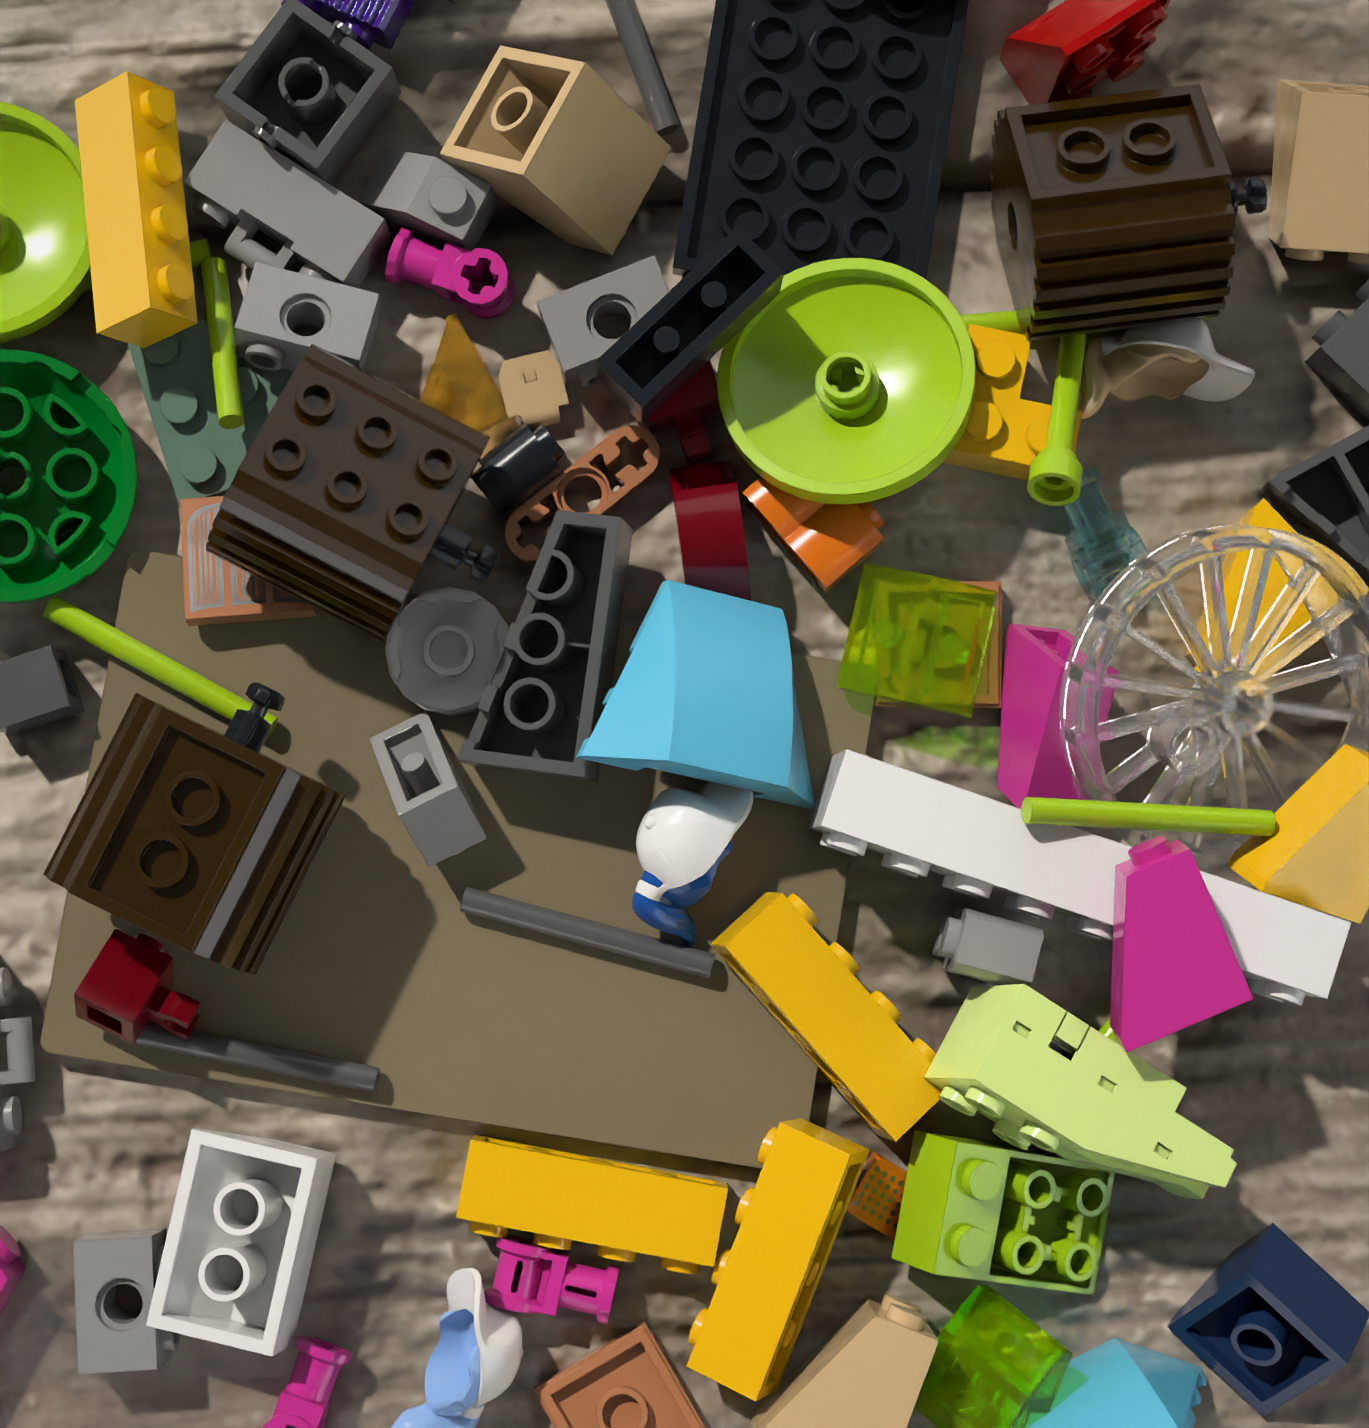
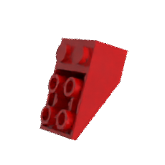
M1066 0L1008 36L999 60L1029 105L1090 98L1093 94L1090 88L1108 77H1110L1113 83L1119 82L1135 72L1145 62L1142 56L1145 50L1155 42L1154 32L1157 27L1167 19L1166 9L1171 0Z

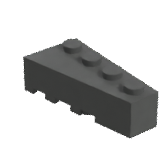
M563 510L556 511L525 588L527 594L515 623L512 622L502 645L505 649L491 683L486 685L477 707L480 711L469 738H465L457 761L475 767L598 783L600 763L576 758L584 740L590 738L605 706L602 703L612 684L633 530L621 517Z

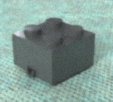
M286 0L215 94V98L226 118L232 124L328 184L333 185L399 97L401 90L393 67L355 41L357 39L356 34L348 26L338 20L330 24L298 0ZM339 30L342 31L346 36L344 37L342 34H340Z

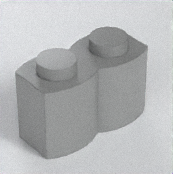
M957 909L953 918H941L932 954L942 957L941 970L995 985L1025 984L1030 987L1042 947L1044 931L1039 927L972 909Z

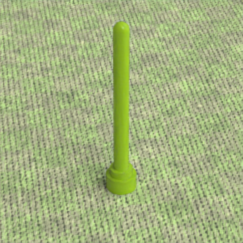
M1087 333L1060 338L1046 448L1041 450L1038 456L1031 461L1027 484L1030 496L1046 505H1067L1074 502L1080 495L1083 468L1077 460L1076 454L1072 451Z

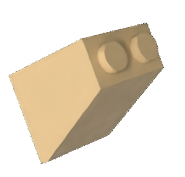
M500 45L442 148L440 155L455 167L491 184L495 194L569 244L613 255L647 191L654 182L671 147L586 62Z
M1278 79L1269 238L1280 248H1286V257L1319 261L1323 260L1324 251L1348 252V261L1369 265V86Z
M885 1294L882 1303L866 1297L779 1384L778 1390L768 1395L755 1408L751 1418L752 1428H907L939 1342L927 1323L928 1318L920 1314L922 1308L890 1294Z

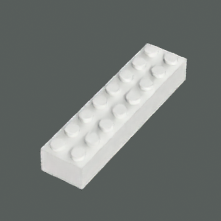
M848 749L832 756L808 827L810 830L822 833L819 845L853 857L857 855L864 856L866 849L883 854L880 866L914 878L918 876L927 878L930 870L945 876L941 887L976 899L979 897L990 899L991 892L1006 896L1002 906L1004 909L1038 920L1040 918L1052 920L1055 913L1066 917L1063 929L1100 941L1102 938L1113 942L1115 865L1130 859L1128 851L1132 847L1072 826L1025 824L1021 817L1020 808ZM1200 871L1245 979H1248L1247 984L1250 992L1276 1002L1283 1003L1285 1001L1302 1006L1305 996L1327 999L1351 922Z

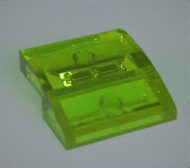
M864 563L836 687L845 692L904 702L910 707L971 718L999 594L993 590L949 579Z
M978 1285L960 1305L937 1337L939 1342L917 1398L915 1408L937 1428H1025L1030 1413H1049L1073 1353L990 1286Z

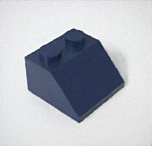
M1272 1223L1233 1250L1175 1314L1167 1327L1264 1417L1349 1363L1369 1318V1311L1281 1229Z

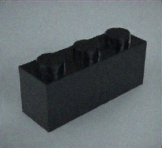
M737 227L596 360L597 379L643 424L780 294L784 272Z

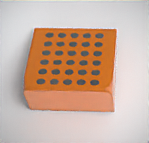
M873 1151L861 1171L846 1212L895 1240L907 1171L876 1151Z

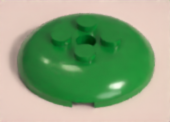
M0 349V472L7 467H21L27 473V478L23 486L18 491L11 493L10 496L0 493V604H18L46 599L62 593L89 577L108 559L124 536L133 514L138 490V468L133 441L122 416L110 398L94 383L83 376L77 369L53 357L36 352Z

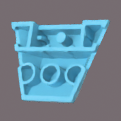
M671 580L663 581L629 648L631 655L615 687L609 689L602 703L605 706L590 738L584 740L576 758L635 771L647 767L752 790L753 797L807 809L815 808L795 688L788 627L783 609Z
M1114 1337L1001 1395L990 1428H1193L1196 1418L1191 1408L1201 1403L1202 1397L1197 1388L1206 1385L1207 1377L1201 1366Z

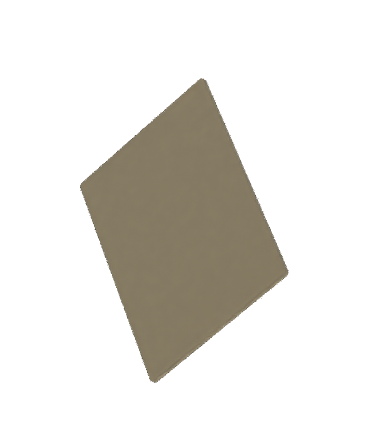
M135 550L129 554L125 567L115 628L251 703L253 701L245 693L253 682L261 683L279 692L285 697V703L281 711L268 709L267 712L278 717V722L270 737L265 741L260 753L345 794L346 797L257 974L252 975L247 972H239L233 968L221 966L197 954L189 953L68 893L67 890L40 1044L46 1052L756 1168L763 1167L758 1162V1154L761 1144L771 1128H778L779 1123L782 1121L802 1118L806 1121L810 1120L818 1067L710 943L765 892L783 893L786 897L791 893L797 895L807 904L818 919V923L813 926V929L828 946L833 942L837 943L850 856L819 845L822 833L808 829L815 808L807 809L753 797L751 811L733 835L731 852L720 861L710 891L698 902L686 908L696 927V939L691 947L715 954L709 979L460 912L465 889L470 887L684 945L677 936L655 929L643 922L632 908V898L637 883L641 880L644 872L638 859L636 836L646 811L662 791L668 788H682L698 792L710 781L647 767L635 771L600 763L598 783L475 767L457 761V757L465 738H469L480 709L453 716L428 712L473 803L487 839L466 848L463 852L428 867L397 814L369 738L425 711L404 697L390 677L385 655L387 638L383 643L317 608L316 617L188 626L185 621L182 556L146 550ZM410 593L402 610L405 606L411 603V600H413L420 594ZM495 606L510 628L511 623H515L520 610ZM619 627L611 688L615 687L631 655L629 648L639 630L638 628ZM791 653L795 688L816 806L832 756L846 749L866 756L878 676L876 670L869 665ZM110 655L86 789L135 693L156 701L222 734H225L231 721ZM115 928L132 937L135 933H142L160 942L167 949V955L173 957V981L168 990L182 993L201 1002V1007L197 1012L200 1015V1021L194 1030L380 1067L375 1093L120 1042V1038L76 1017L74 993Z

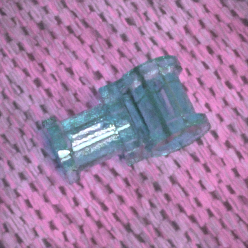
M1097 466L1083 470L1079 497L1070 504L1060 506L1072 531L1064 541L1071 553V562L1078 581L1092 603L1103 600L1106 591L1138 577L1141 581H1145L1154 575L1147 549L1139 534L1130 526L1123 509L1112 514L1097 482L1101 477ZM1116 560H1122V562L1107 569L1101 568Z

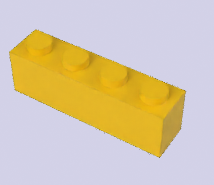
M126 71L76 99L75 109L96 333L146 348L197 324L198 320L174 91Z
M765 892L710 943L711 946L877 1135L896 1142L940 1100L939 1095L943 1089L924 1078L936 1053L919 1038L912 1042L898 1027L897 1023L902 1019L900 1012L881 992L875 990L870 994L855 977L860 971L859 965L842 946L836 942L828 946L813 929V926L818 923V919L804 901L793 893L786 897L783 893Z
M802 1118L782 1121L779 1123L778 1128L773 1127L769 1130L758 1154V1162L763 1167L755 1188L750 1187L745 1192L735 1213V1223L740 1225L732 1248L728 1247L723 1251L714 1267L711 1282L717 1287L710 1306L701 1310L691 1327L688 1342L694 1347L686 1367L755 1402L778 1390L870 1149Z
M475 1135L470 1140L456 1218L469 1220V1231L481 1235L506 1238L508 1229L511 1228L534 1233L532 1242L544 1247L570 1250L572 1240L598 1245L596 1255L603 1258L634 1262L637 1252L662 1257L661 1268L685 1274H698L700 1265L714 1267L728 1193V1183Z

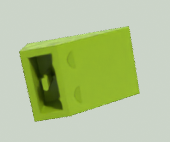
M915 1129L891 1258L935 1275L1094 1295L1115 1172L1066 1160L1059 1155Z

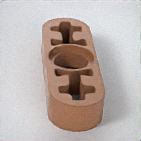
M635 425L623 426L615 430L510 515L505 525V540L515 558L525 564H536L541 549L539 550L532 543L524 548L518 544L524 537L520 526L528 520L533 525L538 526L552 516L551 511L543 506L549 500H555L558 510L576 512L565 502L566 489L573 481L589 479L600 487L602 496L599 504L593 510L584 513L606 516L647 484L656 475L660 466V448L654 435L647 429ZM625 442L632 448H636L641 444L646 446L647 449L643 453V461L646 466L639 471L631 464L621 469L614 476L615 481L622 485V487L616 492H612L606 476L600 470L593 467V465L599 460H603L607 471L620 461L621 452L619 446ZM550 527L545 531V537L547 536Z

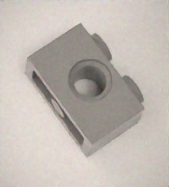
M655 255L536 301L541 321L567 385L579 380L582 386L600 383L597 379L596 360L619 339H607L598 334L595 328L601 318L609 314H618L629 321L631 328L669 292Z
M255 261L234 326L237 357L245 358L251 365L267 371H278L281 368L294 371L310 345L315 344L365 371L379 325L380 294ZM305 325L313 326L320 330L312 336H300L292 332L295 328Z
M165 1228L88 1233L73 1241L78 1375L158 1370L171 1359V1351L178 1349L180 1334L146 1326L166 1241ZM119 1284H129L140 1292L143 1306L138 1316L127 1315L118 1308L115 1293Z

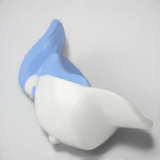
M462 1268L455 1271L449 1277L446 1289L449 1309L448 1312H445L440 1317V1339L428 1360L425 1371L426 1403L405 1410L396 1419L391 1428H474L483 1412L484 1404L502 1394L513 1382L520 1366L521 1357L523 1356L521 1325L517 1316L511 1311L486 1303L482 1278L477 1269Z

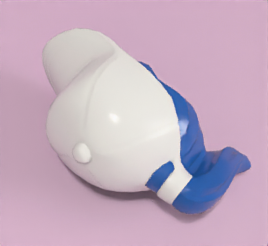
M708 782L698 792L682 788H668L657 796L646 811L636 836L638 859L644 872L641 880L637 883L632 898V908L643 922L655 929L677 936L685 946L691 947L694 944L696 927L686 908L698 902L710 891L720 861L731 852L733 835L751 811L753 804L752 790Z

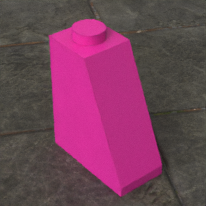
M1009 623L1005 637L997 788L1020 809L1025 797L1085 800L1120 673L1066 630Z
M1165 836L1152 838L1132 847L1128 851L1130 859L1115 865L1110 1026L1115 1038L1126 1053L1253 999L1191 849L1178 839L1168 843Z

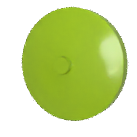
M0 101V343H5L32 334L60 317L76 302L91 280L78 147L65 133L45 118L25 108Z
M867 258L830 259L801 267L784 275L780 294L723 347L718 365V398L728 433L736 449L749 466L770 484L784 492L813 502L826 504L866 503L897 494L913 486L935 470L952 452L964 433L973 410L976 395L974 351L965 323L957 309L936 286L911 270L881 260Z

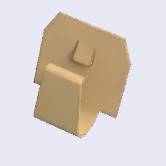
M549 350L502 361L498 380L507 417L521 416L522 422L530 430L536 429L541 425L545 427L560 423L558 406L569 404L560 364Z

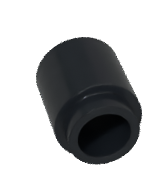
M523 423L479 460L481 467L472 474L471 479L503 515L512 506L518 509L563 473L564 470L557 461L566 453L543 425L532 432Z

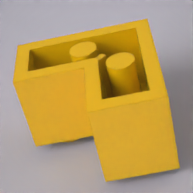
M969 324L967 331L971 338L975 358L976 395L967 427L959 442L942 463L1028 481L1031 461L1038 456L1041 450L1046 448L1051 405L1020 399L1031 341H1026L1025 335ZM1077 411L1073 452H1075L1082 411Z

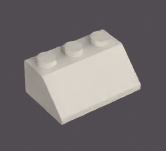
M197 1128L191 1129L146 1326L268 1356H274L293 1346L336 1153L276 1139Z

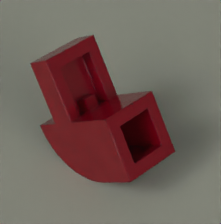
M731 460L669 468L684 583L752 601L742 512Z

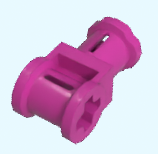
M401 228L395 236L387 258L385 271L387 282L398 284L401 280L434 290L439 298L462 305L472 315L484 319L499 317L509 309L514 301L515 287L512 277L508 273L507 266L502 258L490 249L476 248L468 250L447 242L443 248L416 239L414 231ZM487 274H491L496 283L495 287L484 286L480 294H476L471 283L473 281L483 282Z
M507 1235L506 1238L497 1237L495 1245L501 1251L493 1286L484 1292L486 1303L510 1311L528 1314L543 1313L555 1316L558 1307L596 1315L598 1323H608L620 1266L610 1264L606 1270L572 1263L568 1262L570 1252L534 1244L532 1239L512 1235ZM522 1261L523 1267L518 1287L514 1286L518 1263Z
M298 1335L294 1346L299 1353L289 1382L280 1394L272 1419L263 1428H289L290 1426L296 1428H324V1423L333 1400L330 1397L342 1365L350 1364L353 1356L352 1352L326 1340Z

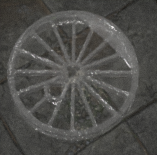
M1217 524L1196 528L1173 536L1140 555L1109 583L1092 605L1076 634L1064 669L1059 703L1060 734L1068 768L1085 800L1119 802L1115 794L1159 761L1167 766L1143 803L1169 804L1186 777L1194 776L1187 806L1209 807L1222 759L1227 807L1248 809L1242 743L1278 808H1280L1291 795L1256 733L1264 730L1319 769L1327 761L1270 722L1273 711L1347 722L1346 729L1335 753L1344 744L1369 752V588L1359 574L1343 558L1321 543L1297 533L1257 525ZM1251 550L1229 635L1220 556L1237 551ZM1272 557H1274L1289 581L1253 634ZM1200 564L1209 650L1170 583L1177 576ZM1155 594L1158 595L1201 673L1130 625L1140 610ZM1301 602H1303L1312 619L1272 648ZM1125 634L1193 681L1194 685L1107 673L1113 654ZM1321 638L1332 657L1276 673ZM1340 675L1352 706L1349 709L1298 702L1273 698L1272 694ZM1103 686L1187 698L1098 724ZM1190 727L1191 730L1175 753L1174 746L1177 737L1183 730ZM1148 729L1147 744L1106 774L1099 743ZM1111 828L1131 847L1157 837L1151 834V830ZM1180 832L1178 840L1191 849L1200 871L1222 873L1233 871L1227 866L1233 853L1252 835L1231 834L1227 840L1200 843L1203 833Z

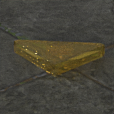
M453 313L446 318L444 333L434 364L431 365L421 401L483 433L509 418L499 393L456 313Z

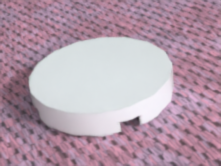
M453 587L425 591L404 607L388 634L385 655L389 675L404 697L427 712L453 716L476 711L486 685L491 683L505 649L502 645L509 627L496 607L474 591Z

